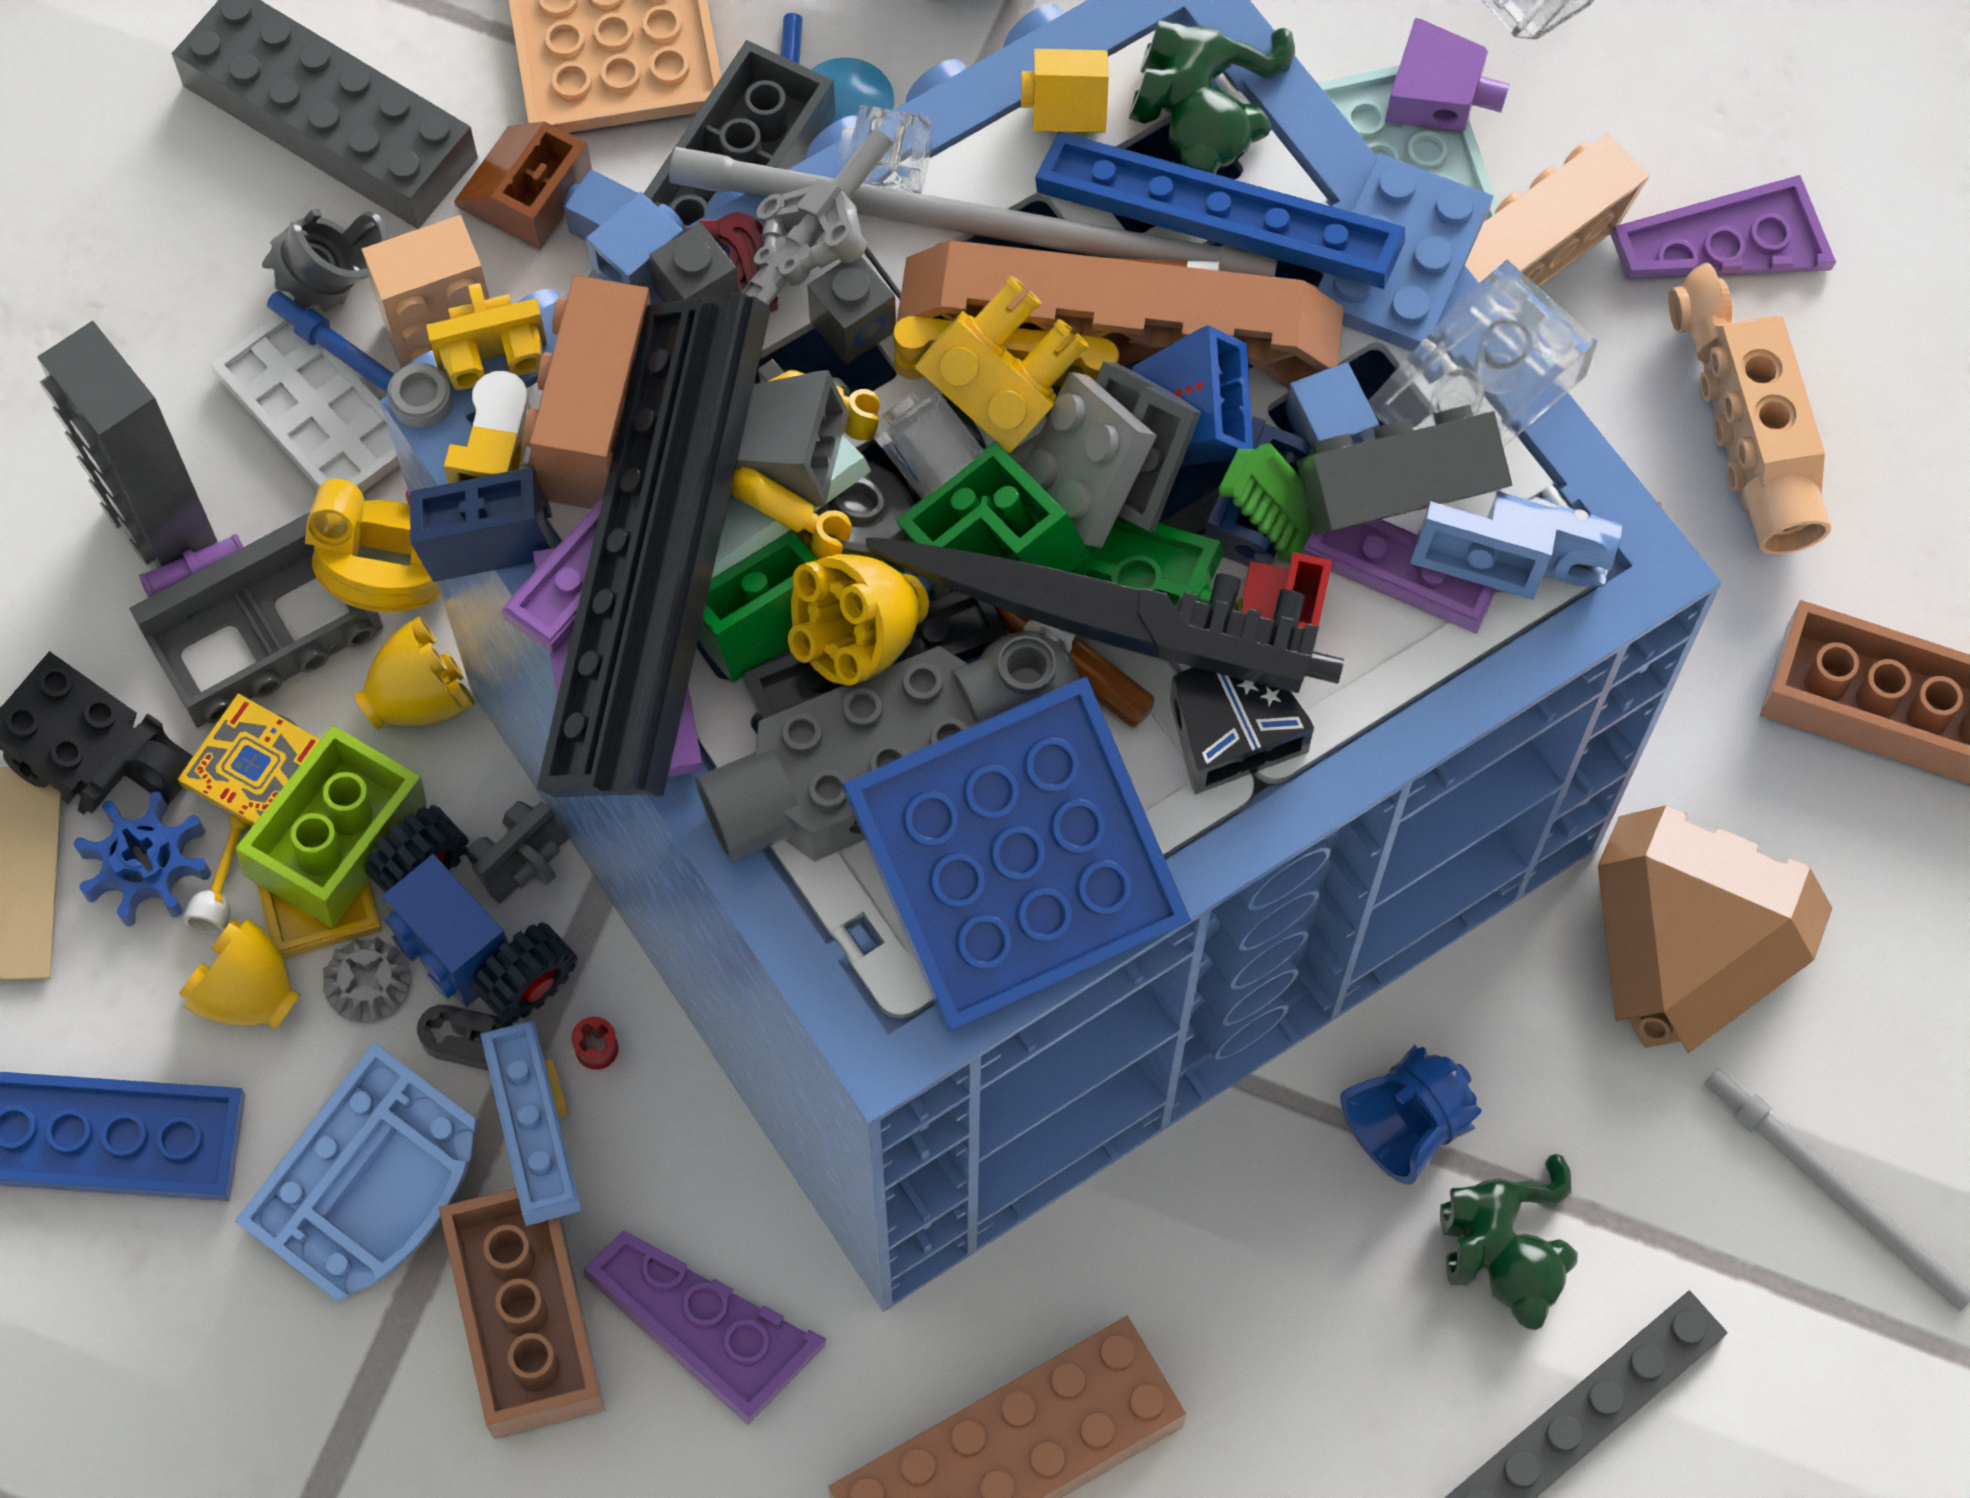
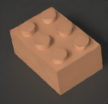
M573 275L568 298L559 296L556 301L552 319V333L558 336L554 352H544L542 355L537 380L538 390L543 391L539 409L530 408L528 410L523 429V446L531 448L529 467L534 468L537 481L550 502L592 509L604 496L647 305H651L648 287Z

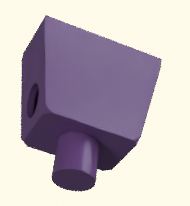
M1415 18L1390 94L1385 122L1460 132L1466 129L1473 105L1502 113L1510 84L1482 76L1488 50L1484 46L1423 19Z

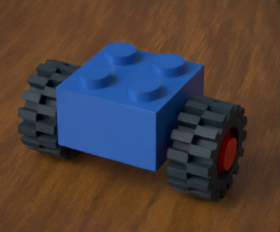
M430 805L428 809L426 806L419 808L415 816L412 813L404 817V823L400 826L397 823L389 829L391 833L387 837L382 836L376 844L379 848L370 851L368 855L370 860L365 862L364 868L366 869L365 872L384 892L382 898L389 912L384 921L394 933L392 939L399 949L412 962L419 957L422 964L429 971L426 975L427 978L445 999L448 1000L451 996L455 995L467 1008L480 997L503 1023L507 1024L509 1021L514 1023L518 1021L520 1016L523 1019L529 1016L534 1007L538 1010L545 1004L544 1000L549 995L553 997L559 991L557 987L560 984H565L569 979L568 973L574 971L576 967L575 962L578 960V957L548 924L540 922L537 926L535 924L530 925L525 933L519 931L513 935V941L508 943L504 930L451 874L449 870L457 867L462 861L459 857L466 854L468 849L466 845L469 844V839L440 807Z

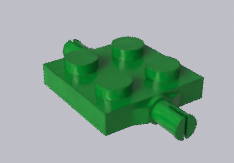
M1117 516L1103 547L1085 545L1090 557L1070 573L1140 590L1142 587L1166 593L1175 607L1179 597H1183L1184 592L1197 595L1196 601L1209 604L1212 592L1210 590V583L1224 556V552L1219 540L1160 523L1157 524L1155 531H1147ZM1237 597L1235 611L1242 612L1244 603L1241 597Z

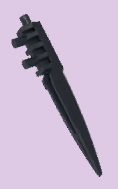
M866 538L865 540L866 548L871 553L924 578L1016 615L1101 643L1294 693H1299L1305 676L1338 684L1344 659L1313 651L1319 626L1307 623L1305 628L1298 626L1305 596L1293 590L1284 589L1279 591L1273 619L1271 620L1260 617L1261 611L1248 608L1247 613L1234 610L1241 580L1229 574H1216L1209 604L1196 601L1197 595L1184 592L1183 597H1179L1175 607L1166 593L1142 587L1140 590L1053 568L957 549L882 538Z

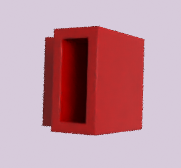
M1293 552L1289 569L1250 561L1242 595L1244 603L1242 612L1247 613L1248 608L1261 611L1260 617L1272 620L1279 591L1284 589L1293 590L1305 596L1298 626L1305 628L1306 623L1319 626L1333 560Z

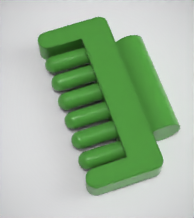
M1262 444L1257 449H1238L1219 487V493L1222 497H1234V505L1241 507L1242 514L1250 516V523L1258 525V532L1266 534L1270 543H1274V549L1278 552L1277 557L1279 561L1291 562L1293 552L1303 553V549L1313 531L1309 510L1305 506L1307 502L1301 478L1272 444Z

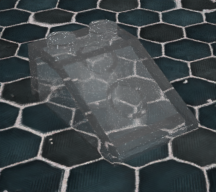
M1506 259L1459 300L1370 398L1368 403L1374 415L1385 425L1411 419L1413 430L1434 426V413L1464 405H1471L1473 416L1495 411L1504 448L1586 377L1598 340L1513 263Z

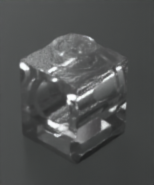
M860 105L855 127H844L839 148V163L847 164L874 129L880 130L891 139L893 145L863 183L922 194L932 153V117Z

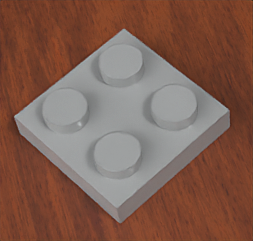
M1070 371L1058 397L1054 401V405L1038 439L1026 459L1023 469L1068 513L1084 545L1102 548L1157 435L1090 376Z

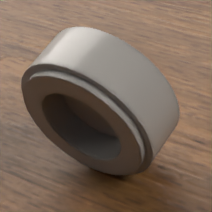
M427 363L407 365L398 370L389 382L387 395L392 412L398 421L408 427L424 429L435 426L447 417L452 408L453 394L449 380L445 373L434 365Z

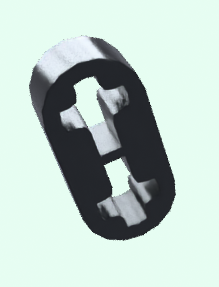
M436 1005L421 1015L417 1025V1034L423 1049L430 1056L489 1071L483 1044L475 1041V1038L481 1039V1033L508 1027L513 1024L510 1021L507 1024L503 1023L498 1016L451 1005ZM444 1021H450L453 1031L465 1036L460 1038L449 1035L444 1038L443 1043H437L433 1032L430 1030L431 1028H441Z

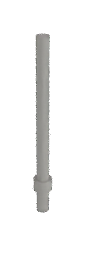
M1719 1068L1709 1076L1704 1085L1737 1113L1733 1118L1749 1132L1753 1129L1759 1132L1959 1311L1970 1302V1290L1770 1114L1769 1112L1772 1107L1756 1093L1751 1097Z

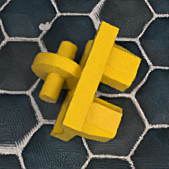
M480 283L468 285L472 303L448 309L451 319L426 325L436 365L440 370L444 369L454 390L457 391L474 387L477 381L485 375L481 360L504 354L510 373L521 376L539 371L542 345L547 344L537 298L511 304L509 294L484 300Z

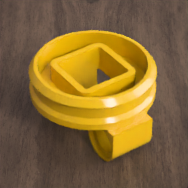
M330 479L319 486L306 524L305 544L313 545V571L318 581L329 593L350 606L377 613L413 611L427 606L441 597L437 581L433 582L410 543V505L387 500L364 501L361 490L352 482L344 479ZM363 546L411 555L410 565L407 566L357 557L359 548Z

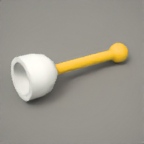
M230 815L228 820L231 830L211 889L200 891L194 895L188 903L183 917V923L187 927L206 935H221L227 927L230 918V906L227 899L221 894L241 832L249 827V824L233 815Z

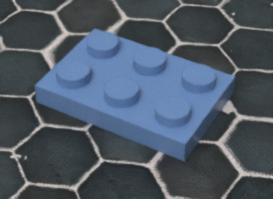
M1379 153L1352 212L1405 226V243L1384 289L1324 273L1318 289L1344 307L1342 325L1425 356L1490 210L1493 195Z

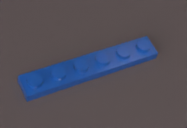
M1063 132L1057 133L1035 176L1036 189L1041 194L1380 289L1385 288L1405 243V226Z

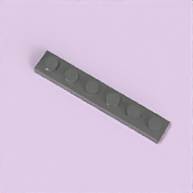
M1688 1290L1445 1498H1537L1721 1341L1728 1332L1699 1299Z

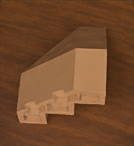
M1665 805L1618 817L1599 861L1598 874L1615 1021L1629 1019L1645 1048L1681 1041L1689 1053L1815 960L1833 908L1809 866L1790 858L1786 864L1756 852L1758 844L1718 827L1715 833L1709 832L1684 821L1686 813Z

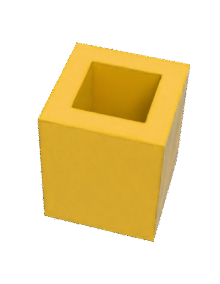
M1034 49V71H1022L1021 108H1032L1033 131L1106 133L1109 82L1107 50Z

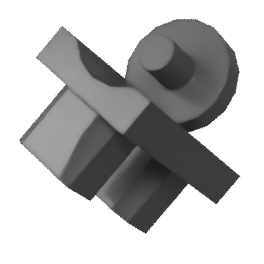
M517 801L504 814L502 823L508 831L507 834L497 843H494L487 836L479 837L467 849L465 855L473 865V871L490 897L499 904L518 886L523 888L534 876L546 885L556 878L554 871L548 863L560 853L559 847L569 837L556 821L553 810L542 801L535 807L522 801Z

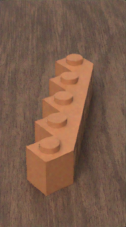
M952 240L938 243L934 247L906 257L897 322L907 316L954 321L962 311L968 316L975 318L1007 283L1006 280L1013 276L1025 286L1008 306L1010 309L1014 308L1029 290L1041 302L1038 309H1034L1018 328L1049 332L1055 326L1054 323L1060 319L1072 328L1071 334L1075 335L1078 333L1083 336L1100 337L1113 342L1119 352L1118 364L1122 366L1150 357L1207 325L1247 343L1248 363L1287 388L1290 387L1291 382L1338 366L1344 307L1319 291L1316 286L1304 280Z

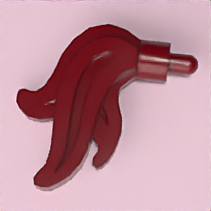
M741 212L727 214L718 220H699V223L704 225L715 241L729 251V258L737 267L739 292H742L743 286L741 283L743 280L746 286L760 269L754 262V256L764 246L761 238L763 232L762 224L750 214ZM685 227V228H686V231H688L689 229H691V228H693V227ZM777 296L769 305L771 312L778 309Z

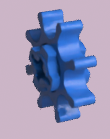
M152 792L150 794V805L147 813L136 820L122 818L116 804L113 801H106L103 804V810L109 820L114 823L111 835L100 842H91L82 837L74 841V847L82 859H99L103 861L102 869L97 876L80 883L79 888L88 902L93 903L105 892H122L123 900L117 909V914L125 926H133L135 924L136 909L142 901L148 898L164 900V904L171 916L179 917L183 913V909L177 898L172 895L174 883L184 876H195L202 880H208L211 876V870L204 859H188L182 856L183 849L190 840L205 834V829L200 819L196 815H192L179 826L167 827L162 825V818L168 809V805L160 792ZM138 846L142 853L147 855L153 867L151 871H146L143 864L136 860L137 856L133 851L134 847Z

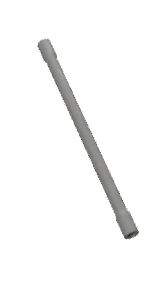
M675 147L669 172L671 184L716 192L733 191L761 197H768L772 194L782 195L812 186L817 179L832 183L835 179L736 161L729 156ZM864 183L861 184L850 198L858 208L857 214L1095 257L1220 262V271L1275 277L1278 262L1277 259L1227 245L1221 247Z

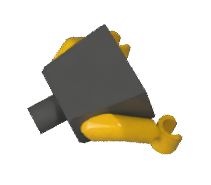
M790 370L767 382L754 384L730 496L764 513L796 533H799L802 528L812 533L811 550L819 559L842 554L843 545L841 542L827 534L834 535L842 541H848L852 531L848 516L836 510L827 511L819 516L813 512L814 507H823L826 504L844 432L851 438L860 441H867L875 436L879 424L877 414L880 407L877 395L868 389H860L854 391L850 397L845 396L843 388L835 385L829 370L807 374Z

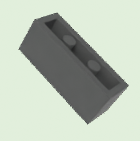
M1469 404L1434 413V426L1413 430L1411 419H1406L1373 428L1376 440L1353 445L1351 433L1314 442L1316 454L1296 462L1315 536L1426 509L1430 501L1442 505L1513 486L1495 411L1473 416L1471 405Z

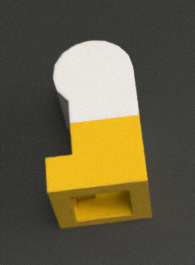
M494 371L484 375L475 384L472 390V402L476 413L467 447L449 445L444 463L448 483L521 469L526 447L523 446V429L527 412L531 407L528 402V392L525 384L516 374L507 371Z

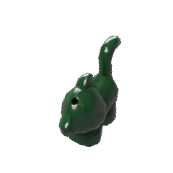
M1159 19L1152 42L1147 44L1140 68V72L1144 73L1140 89L1134 93L1129 110V119L1146 124L1157 120L1162 109H1165L1171 113L1168 142L1180 157L1181 165L1216 174L1217 170L1230 166L1248 151L1251 143L1267 137L1273 126L1265 112L1256 104H1244L1226 91L1212 87L1211 82L1221 75L1230 64L1243 67L1262 78H1268L1289 71L1296 53L1292 31L1286 28L1275 30L1271 35V54L1266 55L1247 43L1230 40L1216 28L1200 25L1180 26Z
M1559 1154L1550 1155L1545 1162V1167L1551 1178V1183L1548 1185L1532 1181L1511 1182L1502 1178H1495L1483 1181L1475 1186L1451 1188V1201L1440 1205V1222L1443 1235L1456 1237L1464 1235L1463 1238L1456 1240L1457 1251L1448 1254L1446 1257L1447 1277L1450 1284L1467 1286L1476 1279L1477 1273L1481 1268L1487 1269L1492 1296L1511 1309L1512 1315L1520 1325L1535 1331L1543 1327L1549 1307L1556 1303L1564 1289L1567 1273L1577 1264L1578 1252L1563 1240L1546 1241L1529 1234L1516 1235L1512 1228L1522 1202L1557 1206L1571 1193V1171L1564 1157Z

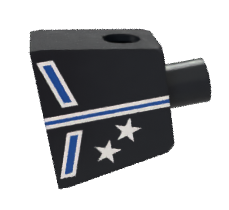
M1189 666L1190 669L1181 671L1173 677L1170 694L1171 707L1195 795L1309 752L1314 726L1292 692Z

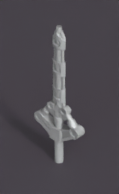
M874 129L832 183L817 179L812 186L782 195L772 194L760 203L756 215L764 224L761 237L764 246L754 256V262L760 269L742 290L743 293L749 297L755 296L769 306L787 282L792 286L800 285L807 279L810 271L818 266L823 268L838 259L843 263H851L863 255L867 247V240L862 236L857 215L858 208L850 198L892 147L893 142L880 130ZM825 232L824 241L817 244L816 241Z

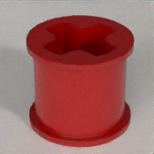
M587 1017L574 1027L571 1041L576 1057L584 1067L592 1070H601L610 1066L615 1061L619 1045L614 1028L607 1020L601 1017ZM592 1035L597 1040L603 1038L606 1046L605 1049L600 1052L594 1047L587 1049L586 1037Z

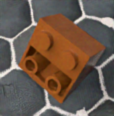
M545 121L508 126L454 200L455 206L540 250L565 215L563 202L568 190L574 183H581L589 170L592 169L588 144Z

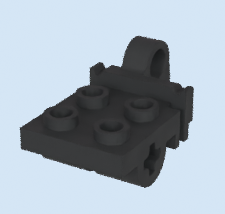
M50 651L0 707V750L3 751V757L8 766L18 776L32 785L44 788L50 784L63 793L62 800L67 804L79 794L81 798L77 811L83 815L87 811L92 814L124 775L149 793L160 792L169 806L183 789L177 779L193 758L190 753L169 739L163 730V724L147 713L142 722L134 728L137 712Z

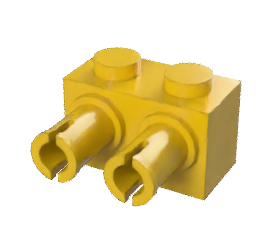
M1013 276L1006 280L1007 283L975 318L968 316L962 311L922 355L914 367L1009 453L1019 445L1053 407L1057 395L1051 386L1079 355L1089 348L1086 341L1076 333L1061 351H1056L1060 344L1071 334L1070 331L1072 330L1068 324L1058 319L1054 323L1055 326L1023 361L1018 358L1016 359L1008 352L1004 343L1034 309H1038L1041 305L1040 300L1029 290L1014 308L1010 309L1008 307L1025 286Z

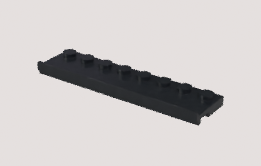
M740 291L731 293L730 300L710 302L706 298L700 297L647 305L536 788L553 797L641 794L661 797L664 795L770 315V307L755 296L749 297Z

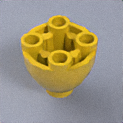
M837 554L802 564L796 568L793 574L794 588L791 596L793 627L788 633V645L795 659L801 663L810 662L812 667L830 682L851 686L868 680L892 666L911 643L917 624L922 622L928 613L929 600L926 589L915 576L901 574L885 562L869 557Z
M420 616L397 630L382 645L367 673L364 689L355 694V699L360 709L377 730L387 724L401 727L434 725L451 719L475 705L469 691L461 682L465 677L459 665L449 652L440 656L433 646L437 642L435 636Z
M249 918L243 924L233 919L211 948L219 954L217 960L211 968L201 963L178 993L187 1000L183 1008L214 1023L230 1026L266 1024L276 1030L301 994L292 989L285 962L272 939Z

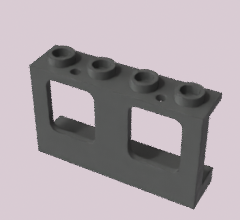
M310 512L129 608L141 633L197 728L206 723H217L238 693L249 700L254 697H266L279 689L283 681L300 672L307 673L320 668L331 655L348 646L357 647L366 643L374 636L376 631L383 628L379 613L355 608L345 603L349 610L347 614L297 641L293 640L275 610L274 605L281 596L316 578L312 567L313 545L305 544L306 524ZM226 626L236 627L257 662L201 692L181 658L183 650Z

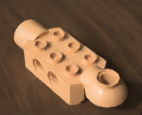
M1703 263L1689 273L1680 287L1670 289L1668 306L1673 328L1677 333L1688 332L1692 336L1698 359L1704 363V372L1700 376L1701 391L1704 400L1712 402L1716 415L1713 421L1714 435L1718 446H1725L1729 459L1727 479L1732 492L1739 493L1743 509L1748 510L1759 549L1763 553L1777 555L1806 549L1825 539L1831 532V525L1822 499L1825 451L1784 317L1775 315L1731 322L1732 303L1727 283L1721 278L1718 279L1717 273L1711 264Z

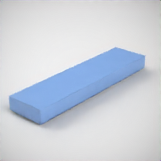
M530 1020L481 1033L525 1225L529 1226L580 1212V1202L535 1021Z

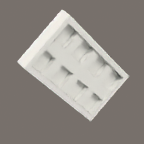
M279 315L274 316L210 363L213 373L317 488L327 480L344 479L355 484L363 493L400 465L380 400L348 365L319 344L310 345L294 333V326Z

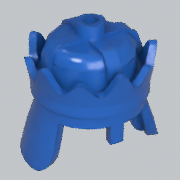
M1415 1044L1397 1064L1391 1067L1388 1074L1351 1086L1340 1095L1345 1119L1362 1148L1385 1173L1398 1182L1407 1185L1413 1184L1418 1179L1440 1146L1449 1144L1456 1138L1476 1129L1471 1122L1482 1112V1109L1476 1105V1096L1468 1085L1472 1079L1467 1069L1461 1064H1456L1446 1056L1427 1055L1425 1047L1417 1048Z

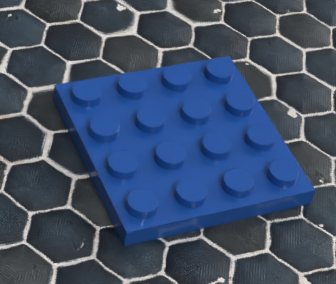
M1087 677L1070 682L841 783L844 794L947 1030H955L1191 922Z

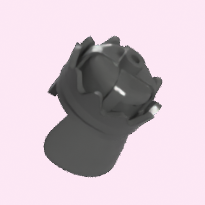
M320 209L310 210L304 218L296 222L291 221L290 225L283 232L270 241L272 248L262 262V267L273 269L275 271V288L279 291L289 292L294 297V302L304 309L312 305H319L326 312L338 302L343 305L354 284L369 277L362 248L390 239L387 227L377 213L369 211L361 214L345 230L335 222L322 218Z

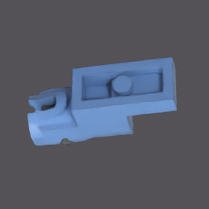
M1499 491L1496 493L1487 518L1430 501L1413 546L1410 564L1532 600L1543 576L1574 585L1603 587L1606 581L1605 572L1606 570L1611 571L1615 560L1622 524L1591 514L1588 515L1584 510L1578 509L1574 511L1572 508L1558 506L1538 497L1526 500Z

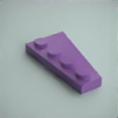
M624 1230L584 1268V1277L747 1425L825 1347L826 1338L811 1330H808L807 1333L784 1321L783 1315L764 1305L760 1308L734 1294V1289L716 1279H713L712 1282L687 1269L686 1263Z

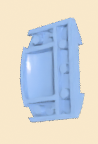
M373 1042L240 1213L235 1222L339 1302L351 1297L350 1293L372 1286L395 1271L421 1247L441 1221L439 1207L452 1204L465 1178L471 1159L473 1132L477 1133L478 1120Z

